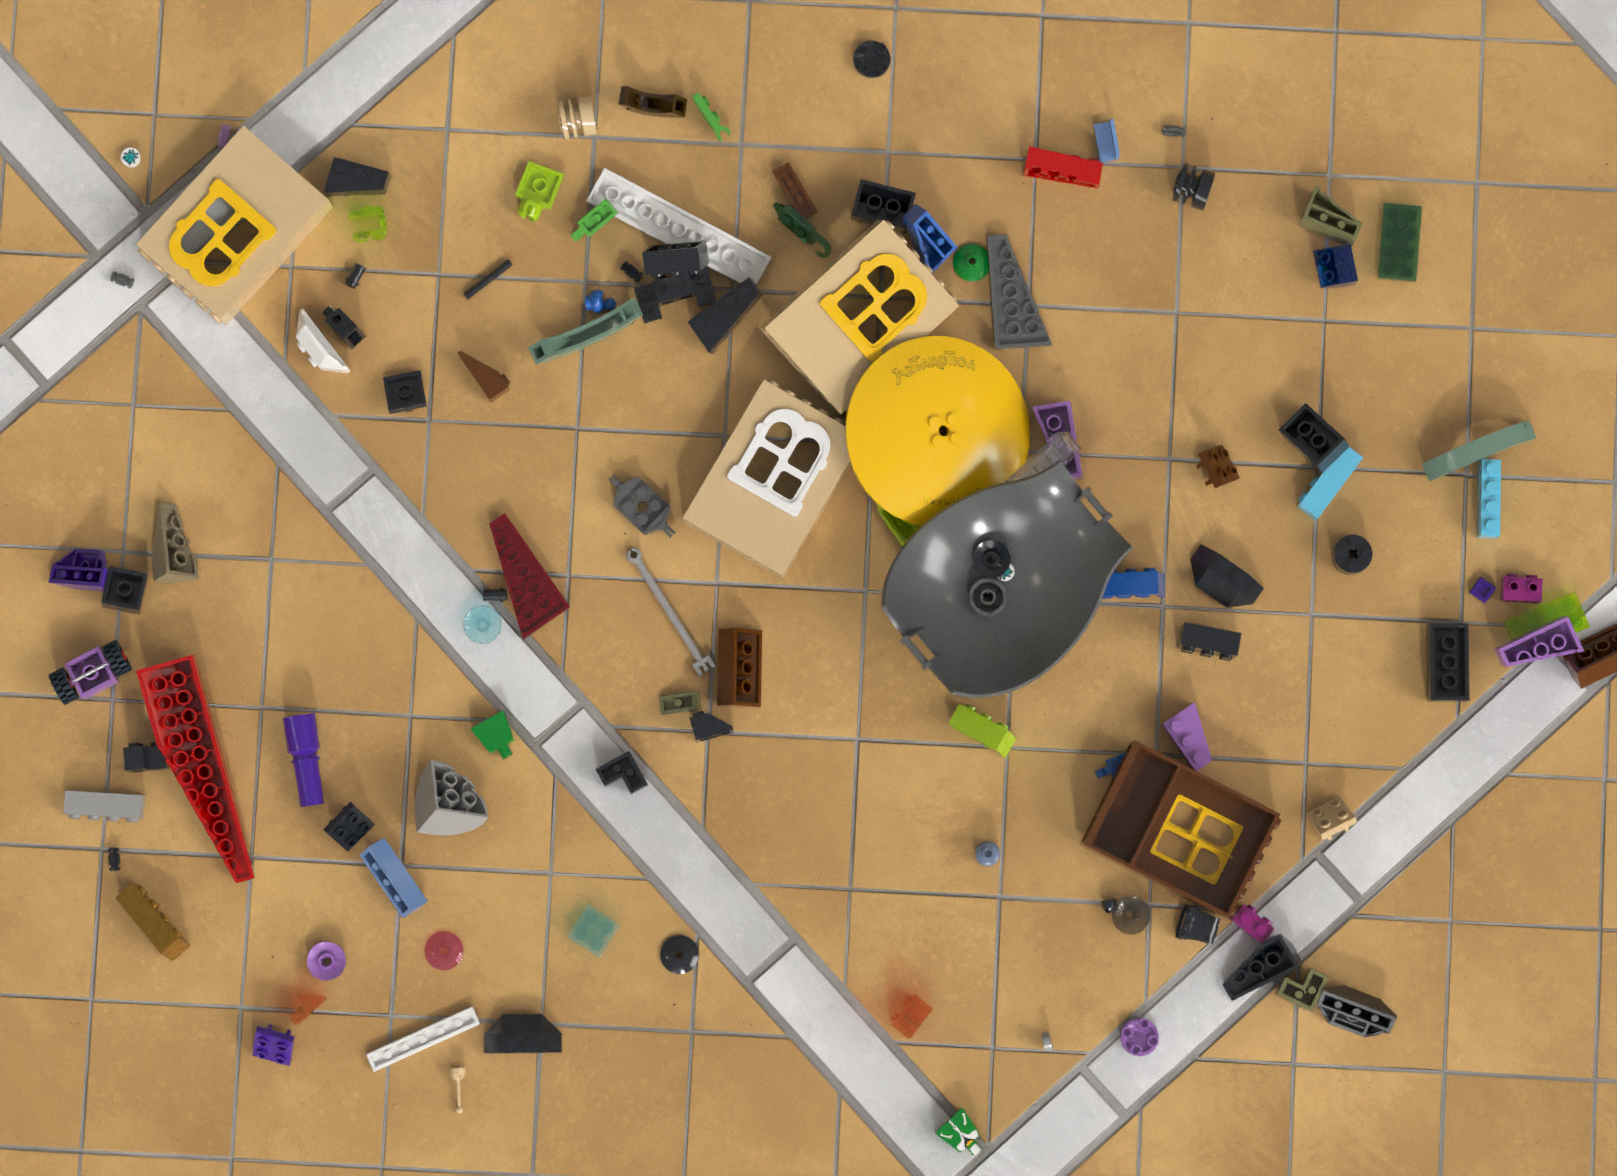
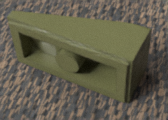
M699 691L659 696L661 715L702 710Z

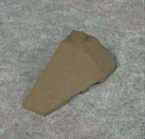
M157 503L152 557L153 579L156 582L176 583L199 578L197 559L195 554L192 555L190 551L189 538H185L182 530L184 525L176 504Z

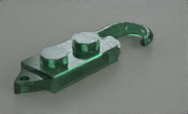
M777 202L773 204L779 216L777 219L805 244H814L817 241L825 249V253L816 252L819 257L827 258L830 256V244L816 231L813 225L789 204L787 206Z

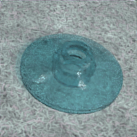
M482 605L472 608L466 614L463 627L470 640L475 643L486 644L494 641L499 636L502 629V620L496 610ZM481 622L487 623V627L485 629L480 628Z

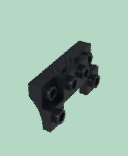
M707 267L699 270L700 273L688 274L687 271L681 272L680 275L666 277V275L656 277L655 281L651 284L634 288L638 305L643 314L644 324L663 319L659 307L694 296H696L699 308L717 301Z

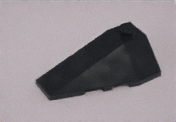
M1280 933L1264 941L1222 985L1230 999L1234 1001L1299 968L1302 960L1292 943Z

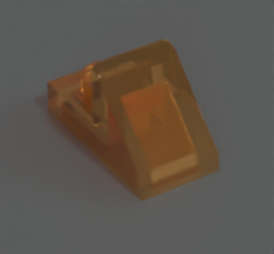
M296 994L305 1007L302 1008L300 1006L292 1013L294 1017L291 1020L295 1025H299L322 1005L327 998L325 996Z

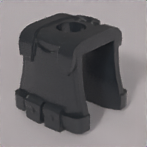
M1185 904L1178 918L1175 938L1213 944L1214 937H1216L1220 918L1203 912L1197 906Z

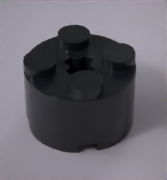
M1355 534L1341 538L1332 549V563L1340 573L1346 575H1355L1362 572L1369 566L1373 556L1369 542ZM1349 552H1354V557L1350 559L1348 557Z

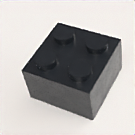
M109 566L101 602L102 607L140 615L148 574Z

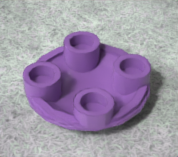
M1135 1018L1124 1025L1121 1030L1120 1039L1122 1046L1128 1053L1133 1056L1142 1057L1149 1055L1155 1050L1159 1043V1034L1157 1028L1148 1019Z

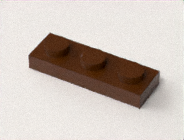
M789 162L772 171L800 221L817 212Z

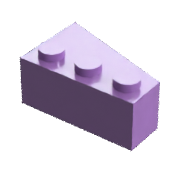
M1195 702L1161 725L1191 769L1198 771L1212 761Z

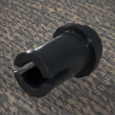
M355 263L349 277L345 278V284L353 289L359 286L358 282L366 270L365 267Z
M500 587V589H483V601H500L503 603V601H507V589H503V587Z

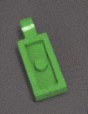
M699 92L692 96L693 102L713 132H715L717 139L722 141L720 136L722 131L730 136V130L725 126H720L719 121L721 120L715 111L711 112L709 109L710 103L705 96L701 97Z
M606 198L577 222L580 228L570 236L574 241H578L585 234L591 237L619 212Z

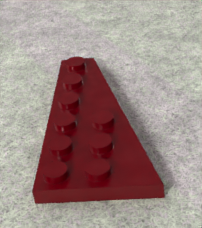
M504 513L489 525L522 639L524 640L568 610L570 606Z

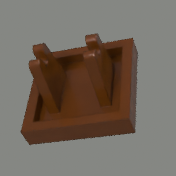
M1223 444L1198 454L1201 463L1196 465L1197 469L1204 467L1210 477V480L1205 482L1206 486L1213 484L1215 488L1240 479L1237 469L1232 464L1229 453Z

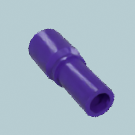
M315 713L282 718L287 752L293 757L291 764H294L300 807L324 804L318 764L320 756L317 757L320 743Z

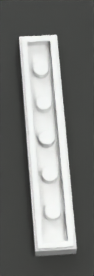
M473 1006L369 1052L366 1056L373 1072L473 1028L479 1025L480 1021Z

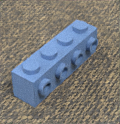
M385 838L372 844L360 854V857L402 918L415 912L428 902Z

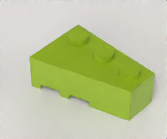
M959 704L948 724L1006 758L1017 739L1008 730L1009 727L1000 721L996 724L992 721L993 718L985 713H982V715L976 713L977 709L969 704H966V706Z

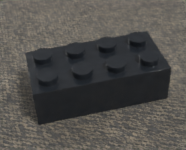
M1429 623L1426 625L1427 702L1469 701L1468 623Z

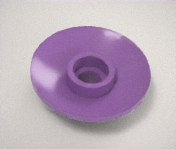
M321 942L315 945L307 957V966L310 973L317 979L324 981L333 980L340 976L346 965V957L343 950L332 942ZM327 957L331 960L329 965L324 963V959Z

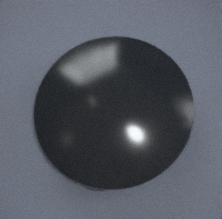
M866 41L856 48L853 55V63L861 75L868 78H877L888 70L891 57L885 44L877 41Z

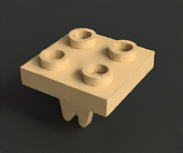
M1341 797L1333 799L1306 813L1308 820L1323 840L1327 838L1328 841L1332 839V835L1342 830L1347 832L1350 826L1357 823L1355 816Z

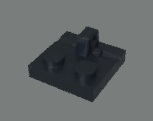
M420 370L383 378L390 414L404 411L411 412L413 409L427 407Z

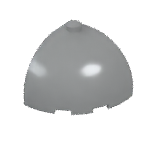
M430 760L425 766L417 786L415 797L416 830L418 833L442 836L457 835L474 830L489 818L485 801L482 796L479 797L474 789L475 785L464 774L461 776L453 770L452 766L436 760Z

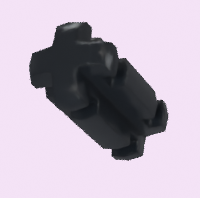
M627 261L620 267L622 271L624 270L625 274L632 279L634 278L636 282L643 276L642 272L639 273L638 269L631 264L629 265Z
M119 848L108 849V852H110L108 854L109 865H111L110 871H119L121 869L119 867Z

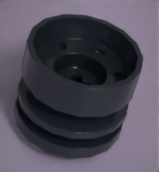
M1184 163L1178 172L1173 187L1172 201L1177 202L1181 194L1184 195L1181 204H1185L1188 197L1192 198L1191 207L1203 211L1215 172L1203 169L1200 176H1197L1196 166H1193L1190 174L1187 173L1189 164Z

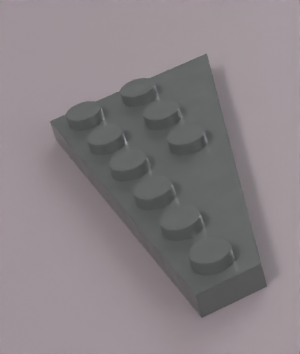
M1007 235L987 236L995 350L1052 346V342L1038 313Z

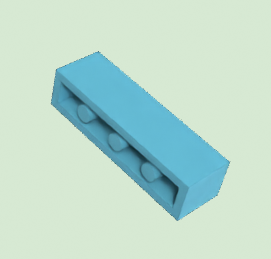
M1349 447L1319 478L1315 476L1309 484L1312 488L1308 493L1305 491L1298 499L1300 504L1297 507L1316 521L1363 457Z
M1481 459L1478 462L1477 538L1496 539L1500 536L1501 460Z

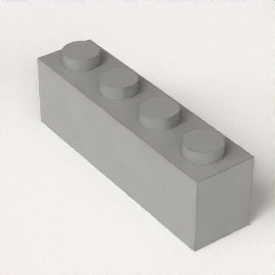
M65 791L63 814L69 815L71 819H80L82 815L88 816L89 820H100V817H107V821H119V818H126V822H138V819H144L145 796Z

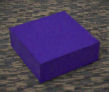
M1480 577L1469 593L1485 604L1496 587Z

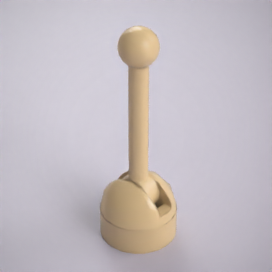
M450 1067V1075L452 1079L456 1080L457 1107L455 1111L461 1114L463 1108L461 1107L460 1080L465 1076V1067Z

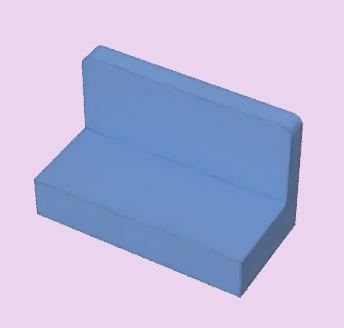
M1110 119L1107 123L1094 124L1099 162L1119 160L1120 152L1114 119Z

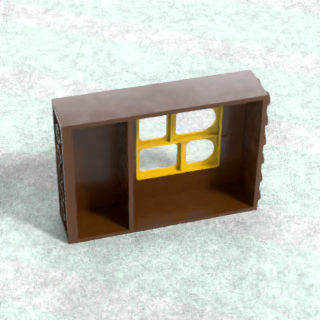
M1134 740L1130 742L1082 838L1080 846L1222 918H1230L1236 914L1238 910L1236 904L1239 899H1243L1247 891L1245 888L1247 882H1251L1256 871L1253 870L1255 865L1260 864L1264 857L1262 853L1264 847H1268L1273 837L1270 835L1274 829L1278 828L1281 819H1279L1281 814ZM1179 801L1198 809V815L1190 830H1185L1170 821ZM1207 815L1231 827L1233 839L1230 844L1220 847L1198 836V831ZM1164 830H1170L1193 843V847L1184 863H1180L1156 850ZM1201 848L1213 852L1219 859V868L1212 875L1201 874L1192 868Z

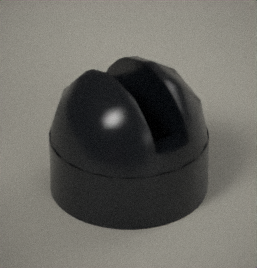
M1116 898L1101 902L1102 908L1106 913H1114L1117 910Z

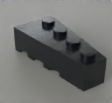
M748 277L689 320L688 324L707 351L714 354L730 332L762 297L763 293L755 281Z

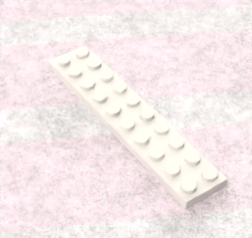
M604 168L587 199V203L596 207L607 198L619 212L615 218L664 244L706 241L709 264L706 266L739 284L748 277L758 284L772 259L771 256Z

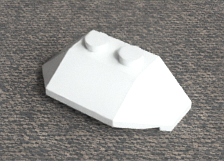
M302 308L299 311L296 338L299 341L297 346L303 353L305 351L308 352L311 356L308 360L314 368L318 366L321 370L349 373L350 369Z

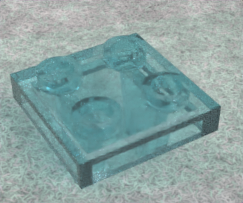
M587 905L567 938L600 958L619 929L620 924Z

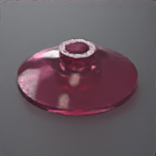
M438 932L432 935L425 946V957L428 963L438 970H450L456 967L463 957L462 942L455 934L450 932ZM442 947L447 949V953L444 955L440 953Z

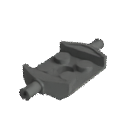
M614 474L609 478V481L617 487L613 506L644 535L663 530L671 538L672 534L676 533L667 525L671 506L644 483L640 477L627 482H621ZM638 503H647V510L639 512L637 510Z

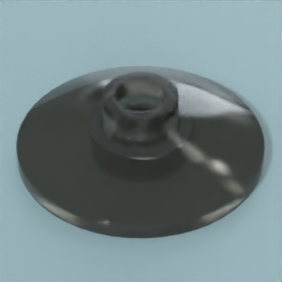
M1136 896L1121 898L1116 902L1112 910V921L1115 927L1125 934L1133 935L1140 933L1146 928L1150 920L1148 905L1144 900ZM1128 911H1131L1132 917L1128 919L1126 914Z

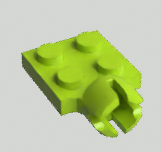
M528 161L515 193V197L521 200L518 207V215L526 219L528 214L530 221H537L543 209L551 210L564 174Z

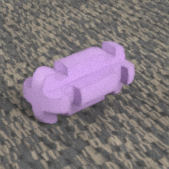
M221 125L222 130L219 132L218 147L224 148L229 142L231 134L229 131L231 127L229 125Z

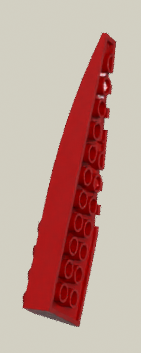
M195 655L136 670L155 741L168 766H170L196 815L201 820L235 883L254 879L253 867Z

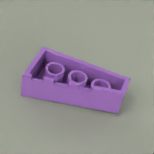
M1064 401L1032 407L1055 462L1061 461L1074 480L1083 479L1071 402Z

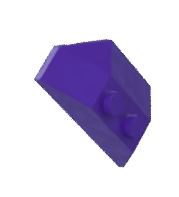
M74 549L60 561L52 564L48 583L79 590L104 591L108 575L105 552L102 550Z

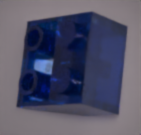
M1351 244L1313 251L1320 288H1340L1355 285L1358 282Z

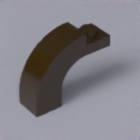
M621 86L619 105L626 107L628 111L643 115L683 118L686 113L687 99L676 94H651L629 86Z

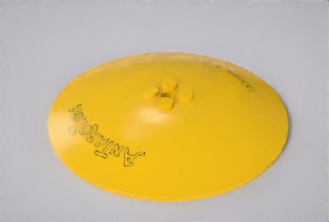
M927 336L911 339L894 346L879 356L867 368L856 384L850 398L845 421V438L853 471L867 494L880 507L905 522L922 526L938 512L971 493L1000 483L1019 480L1028 456L1030 424L1027 407L1016 381L1003 364L983 348L962 339L948 336ZM942 425L947 428L946 436L939 434V428Z

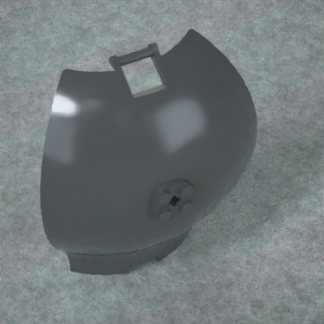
M1059 460L1037 474L981 489L947 506L917 529L900 549L888 570L882 590V610L903 636L900 640L901 644L906 645L922 665L921 668L924 671L929 668L954 695L984 698L1006 694L1028 685L1054 667L1073 648L1086 631L1101 603L1112 573L1121 560L1133 549L1108 522L1113 517L1112 513L1106 511L1091 493L1092 489L1089 486L1082 491ZM1084 496L1101 515L1102 519L1099 522L1082 503L1081 499ZM987 540H996L1003 543L1010 552L1011 564L1015 568L1013 578L1008 581H1001L998 578H986L980 575L973 564V554L977 546ZM994 555L991 556L992 562H996V556ZM984 594H986L987 596H988V595H992V597H991V600H992V601H991V602H989V601H986V602H985V601L983 600V599H984V596H983V595H984ZM917 635L935 657L928 661L911 639Z

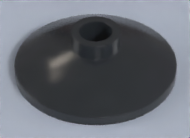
M996 540L982 542L977 546L973 554L975 569L986 578L1002 576L1007 572L1011 563L1008 548ZM992 555L996 556V562L991 561Z
M676 935L670 937L661 948V962L672 973H687L698 962V947L687 936ZM677 951L683 952L682 958L676 957Z

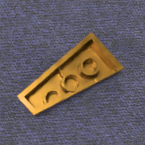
M132 882L115 899L163 956L174 961L190 945L182 937L183 934L179 929L170 923V918L164 912L161 913L156 901L148 898L146 895L148 894L147 890L141 884L137 886Z

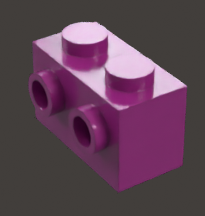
M1507 574V576L1501 578L1500 601L1539 604L1542 602L1543 579H1537V575H1526V578L1518 577V574Z
M1250 904L1247 906L1241 905L1230 921L1259 944H1262L1275 929L1271 926L1273 923L1265 916L1263 918L1259 917L1256 914L1258 911Z

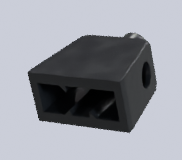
M328 306L323 311L327 318L325 322L351 349L366 337L340 308L335 310L332 306Z

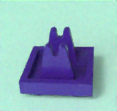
M270 1024L267 1028L257 1026L252 1056L290 1066L295 1036L290 1035L291 1030H287L285 1034L272 1030L273 1025Z

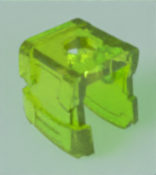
M365 206L361 210L350 212L347 215L349 221H357L374 216L378 218L380 229L355 233L352 235L353 242H367L369 239L378 241L386 237L387 225L383 207L377 206L372 208V206Z

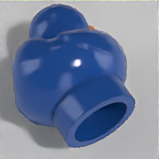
M595 289L590 295H585L586 310H592L597 314L602 313L604 309L608 313L616 309L617 303L613 298H608L603 302L602 295L604 292L602 290Z

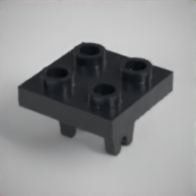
M352 802L344 806L343 810L333 820L331 819L329 824L323 829L347 852L375 825Z

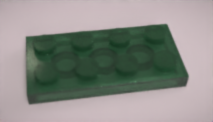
M1393 203L1383 204L1377 279L1416 282L1422 206Z

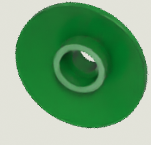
M967 244L959 248L953 258V267L956 274L961 279L970 282L983 279L989 272L987 250L977 244ZM971 258L976 260V263L973 265L969 263Z

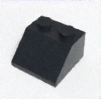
M704 711L693 713V717L690 718L697 743L734 732L731 725L710 713H704Z

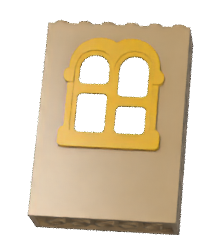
M243 126L136 245L140 248L138 252L149 263L151 260L154 261L152 265L163 275L167 273L166 277L175 286L181 285L180 289L191 300L195 297V302L205 312L209 310L208 314L217 323L221 324L223 322L227 326L331 211L333 206L322 193ZM218 197L223 198L235 209V213L223 226H219L206 215V210ZM241 218H246L258 229L259 233L241 253L237 254L223 242V237ZM197 220H201L214 231L215 235L201 251L189 254L182 249L181 239ZM215 247L219 248L232 260L227 269L217 275L209 273L204 266L205 258Z
M877 220L759 327L832 411L837 414H842L848 408L856 384L867 368L879 356L900 343L926 337L959 307L956 303L958 299L954 294L948 293L944 289L945 284L939 278L933 277L931 274L933 272L926 263L923 265L919 261L920 256L918 253L906 246L907 241L903 236H898L893 231L895 227L888 220ZM881 265L888 266L894 273L892 285L883 293H879L867 279V275ZM857 284H861L874 298V301L854 320H850L841 311L837 303ZM907 289L915 297L914 307L900 321L893 323L882 311L881 305L896 291ZM871 314H875L887 327V332L874 344H871L858 329L859 325Z

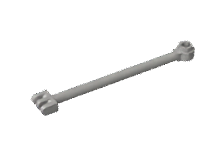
M631 548L633 552L638 554L636 558H631V551L628 550L626 554L628 561L636 565L697 661L692 666L699 677L703 675L699 669L701 666L705 672L709 671L706 663L709 662L712 668L716 667L709 655L704 658L642 562L641 551L637 548Z

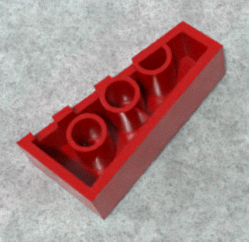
M1029 146L1023 176L1098 189L1103 163L1094 158L1084 159L1077 155H1066Z

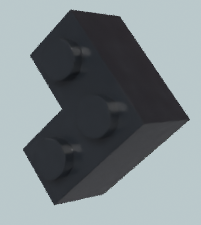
M156 742L150 743L151 746L144 747L140 743H129L128 747L123 748L124 767L127 772L170 769Z
M630 751L595 769L605 787L623 779L629 792L633 795L649 786Z

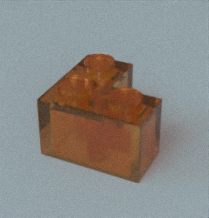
M916 994L913 997L909 995L903 1002L905 1006L901 1012L897 1010L891 1017L893 1021L891 1025L909 1040L933 1010Z

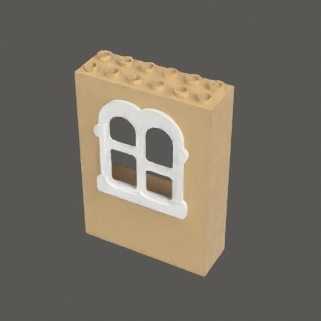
M769 379L768 382L763 380L685 513L683 522L783 580L851 463L846 447L845 422L839 418H835V420L828 416L829 413L821 408L816 410L812 407L811 402L803 398L802 400L797 399L795 393L788 389L785 391L781 390L778 387L779 384ZM776 422L787 423L792 429V438L785 449H781L765 439L768 430ZM810 437L818 442L820 452L809 472L804 473L788 463V459L798 442L803 438ZM759 447H763L779 457V461L764 484L745 474L747 466ZM782 471H786L802 481L793 499H787L772 489Z

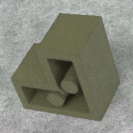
M1309 968L1302 984L1283 977L1275 995L1309 1012H1313L1329 976Z

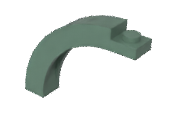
M630 299L611 312L585 325L553 337L541 339L528 348L536 365L549 362L582 350L614 335L633 324L643 314L636 299Z
M1529 421L1521 422L1448 451L1423 463L1422 466L1428 480L1432 481L1483 458L1536 439V436Z

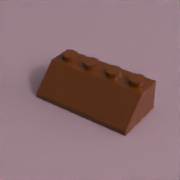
M1617 623L1581 640L1580 643L1584 651L1562 656L1572 678L1581 689L1617 672Z
M743 628L719 629L717 706L761 707L762 630Z

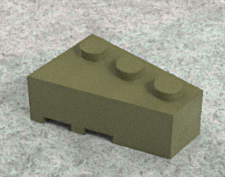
M1316 185L1299 226L1352 247L1362 223L1345 208L1342 209L1337 205L1333 198L1324 194L1321 188Z

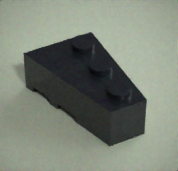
M334 157L323 193L326 197L386 194L391 175L385 170Z

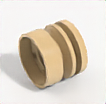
M590 95L578 97V106L575 107L571 99H568L569 108H565L563 100L558 101V119L565 140H570L569 131L573 130L575 139L578 138V129H582L585 137L597 135Z

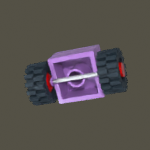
M115 639L102 646V648L98 646L65 663L64 665L68 673L62 667L49 674L48 677L57 696L66 705L79 698L77 690L81 698L86 700L119 683L118 677L131 671L132 667L121 645Z

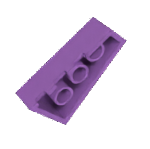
M1560 616L1493 648L1501 666L1506 667L1584 651L1568 616Z

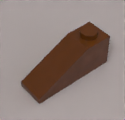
M462 351L458 352L459 357L490 402H493L510 390L508 387L510 382L505 374L500 375L497 370Z

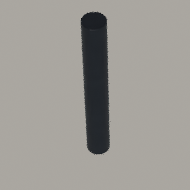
M508 259L463 295L467 300L513 266V264Z

